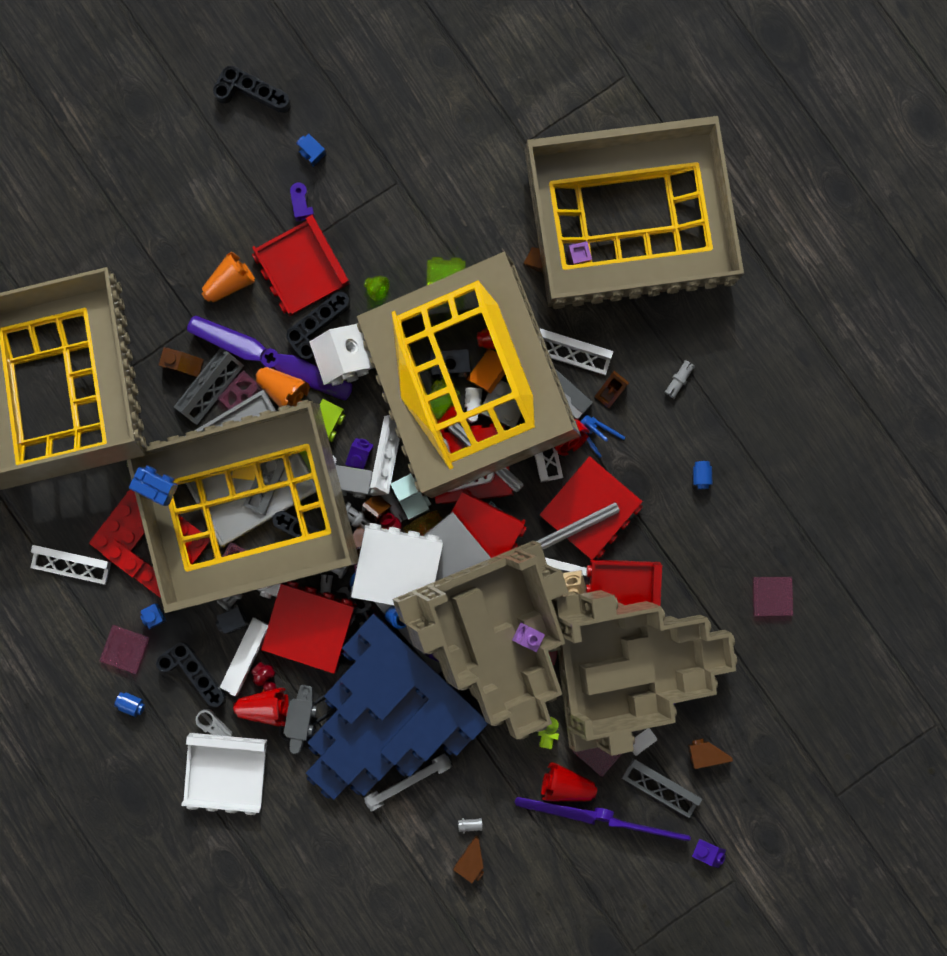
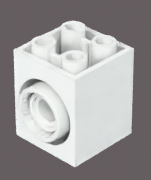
M357 324L329 329L310 341L324 385L332 383V386L342 384L344 380H347L348 383L356 381L358 377L368 374V370L373 368L369 360L371 357L370 351H367L363 344L365 338L363 333L359 332Z

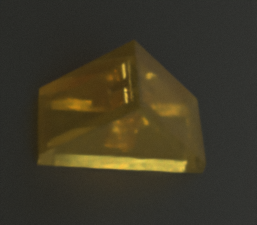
M438 510L419 517L403 528L406 533L408 531H416L420 533V536H424L440 523L442 518Z

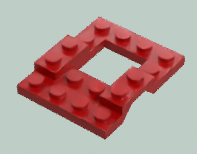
M130 489L89 544L161 598L154 568L132 552L145 535L135 491ZM178 515L184 537L202 533ZM209 537L185 543L191 565L196 562L211 542Z

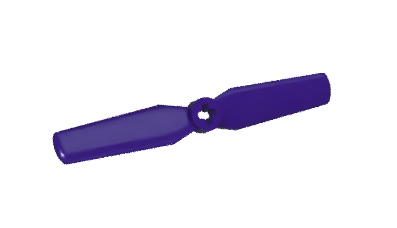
M193 316L187 325L188 332L245 360L261 361L265 367L275 368L277 371L305 380L309 383L310 388L343 401L347 400L351 394V383L344 380L342 384L332 386V383L324 385L317 366L294 355L278 354L274 349H266L255 338L199 316ZM272 353L275 361L267 363L265 356H269Z
M521 797L515 799V805L518 807L578 820L592 825L595 824V820L609 822L610 827L626 828L684 841L691 840L689 835L614 818V812L608 809L595 808L594 811Z

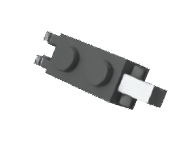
M301 685L297 698L289 701L284 734L286 737L291 738L289 750L292 754L302 752L304 740H309V737L313 735L314 726L311 723L312 718L316 717L317 706L313 702V687Z

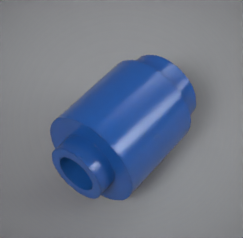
M710 461L695 462L693 467V485L697 486V489H709V485H713Z
M395 606L388 608L385 613L386 621L397 629L405 628L406 624L399 620Z
M120 692L114 704L119 711L133 717L141 715L145 708L143 699L127 692Z

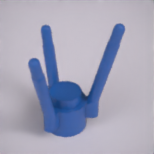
M586 415L580 421L587 427L590 432L589 434L594 432L606 442L608 438L596 429L598 426L622 440L625 439L623 435L599 422L594 417L591 418L589 415ZM588 437L586 441L597 457L601 458L602 456L590 437Z

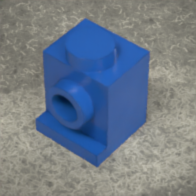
M310 134L306 137L302 136L296 143L301 149L299 153L306 160L310 158L309 162L313 167L326 155L325 149Z
M153 604L141 610V620L149 630L167 621L159 604Z

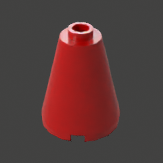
M276 688L242 697L234 703V713L237 714L238 718L282 727L285 726L286 722L284 720L285 716H287L289 697L288 694L283 692L286 691L285 688Z
M551 762L547 768H550L549 774H544L541 794L545 795L542 800L591 801L592 798L596 797L597 787H595L594 782L557 763Z

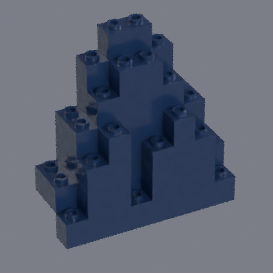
M375 614L342 647L344 650L343 655L350 661L354 659L356 662L324 695L326 704L332 709L336 707L338 710L307 742L310 745L308 748L315 755L318 753L321 755L306 772L308 775L307 780L314 786L316 784L322 788L321 793L328 799L331 797L334 800L350 783L352 784L351 789L356 794L365 796L394 765H397L396 769L403 776L407 774L410 777L442 743L443 749L450 755L454 753L457 756L488 724L485 722L483 715L474 708V705L461 692L458 693L414 652L390 626L388 627Z

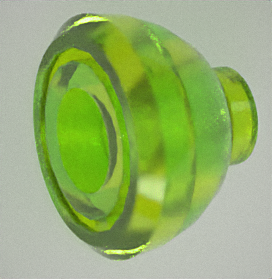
M374 276L365 280L364 287L372 300L378 302L386 296L389 290V279L387 277Z

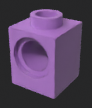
M587 241L569 245L566 250L570 265L584 264L592 260Z
M520 623L512 640L537 652L545 634Z

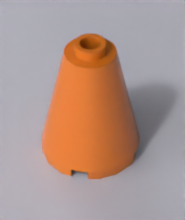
M234 252L226 255L202 287V295L208 302H216L255 282V277L248 266L238 261L240 258Z
M269 367L261 368L256 373V383L265 390L266 394L278 407L286 405L295 407L297 402L302 401L303 396H307L309 393L310 385L305 380Z

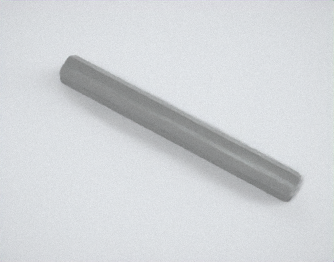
M458 423L449 426V431L465 446L471 445L464 429ZM506 467L495 472L515 492H518L523 487V483Z
M613 503L536 542L541 544L543 550L619 513L620 509L617 503Z

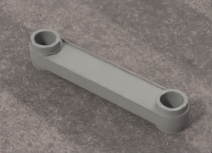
M443 753L432 760L433 764L380 793L376 790L365 796L364 800L367 808L370 811H374L384 805L383 801L436 771L440 774L453 766L449 757Z

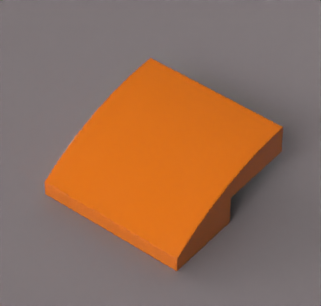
M488 349L466 379L490 394L505 375L497 352Z

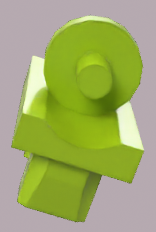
M550 717L552 724L548 725L545 730L538 732V736H541L540 747L552 749L553 740H558L559 733L556 732L558 721L553 717Z

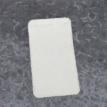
M647 728L635 737L634 751H632L635 756L657 741L650 728Z

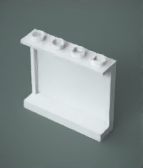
M370 523L369 526L365 525L354 584L351 589V597L394 605L392 599L435 582L443 546L442 540H439V536L428 534L427 537L420 536V533L416 531L403 533L400 532L401 529L389 527L388 530L381 528L379 524Z
M189 733L186 741L188 751L184 800L181 806H187V809L196 810L200 807L206 808L207 811L222 809L227 813H236L237 811H243L247 815L259 813L262 808L267 740Z

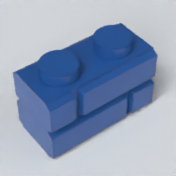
M148 465L146 467H139L129 489L162 506H168L178 487V484L173 482L174 478L166 474L160 476L156 474L157 470Z

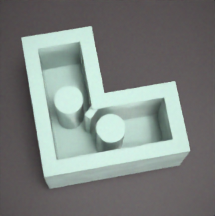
M412 474L391 483L409 521L429 511L428 506L431 505L426 495L422 496L421 492H418L415 486V481L417 480Z

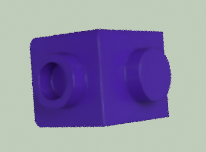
M356 438L351 445L345 465L352 468L365 469L373 444L365 439Z
M699 839L692 857L710 866L719 868L725 861L726 850Z

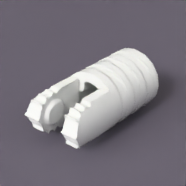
M466 388L464 407L467 408V411L481 406L483 389ZM478 415L468 418L467 422L471 424L476 422Z

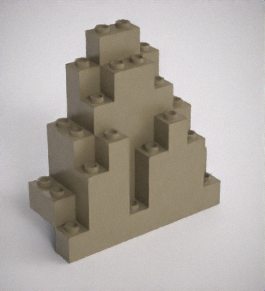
M531 541L392 599L399 620L406 624L413 646L423 653L432 654L434 658L439 660L447 683L458 690L469 688L471 696L479 702L485 722L491 726H498L504 723L505 720L510 735L519 740L527 738L530 733L535 731H543L548 725L552 724L545 702L555 701L558 696L562 695L548 651H556L560 649L561 645L566 644L552 601L563 598V595L569 592L562 571L547 565L539 542ZM520 623L545 634L537 652L512 640Z
M602 590L582 594L569 592L564 594L563 598L552 601L566 643L560 646L557 654L569 748L575 752L598 747L613 756L634 751L635 737L632 733L633 731L676 723L675 716L677 711L673 703L717 695L716 688L718 687V682L715 675L736 671L737 657L734 654V636L726 630L710 632L711 623L705 616L696 615L681 619L672 616L665 617L664 610L659 605L648 601L623 605L618 603L615 595Z

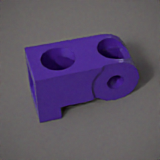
M294 183L290 188L296 222L306 220L310 215H313L315 218L313 208L307 206L308 191L303 183Z

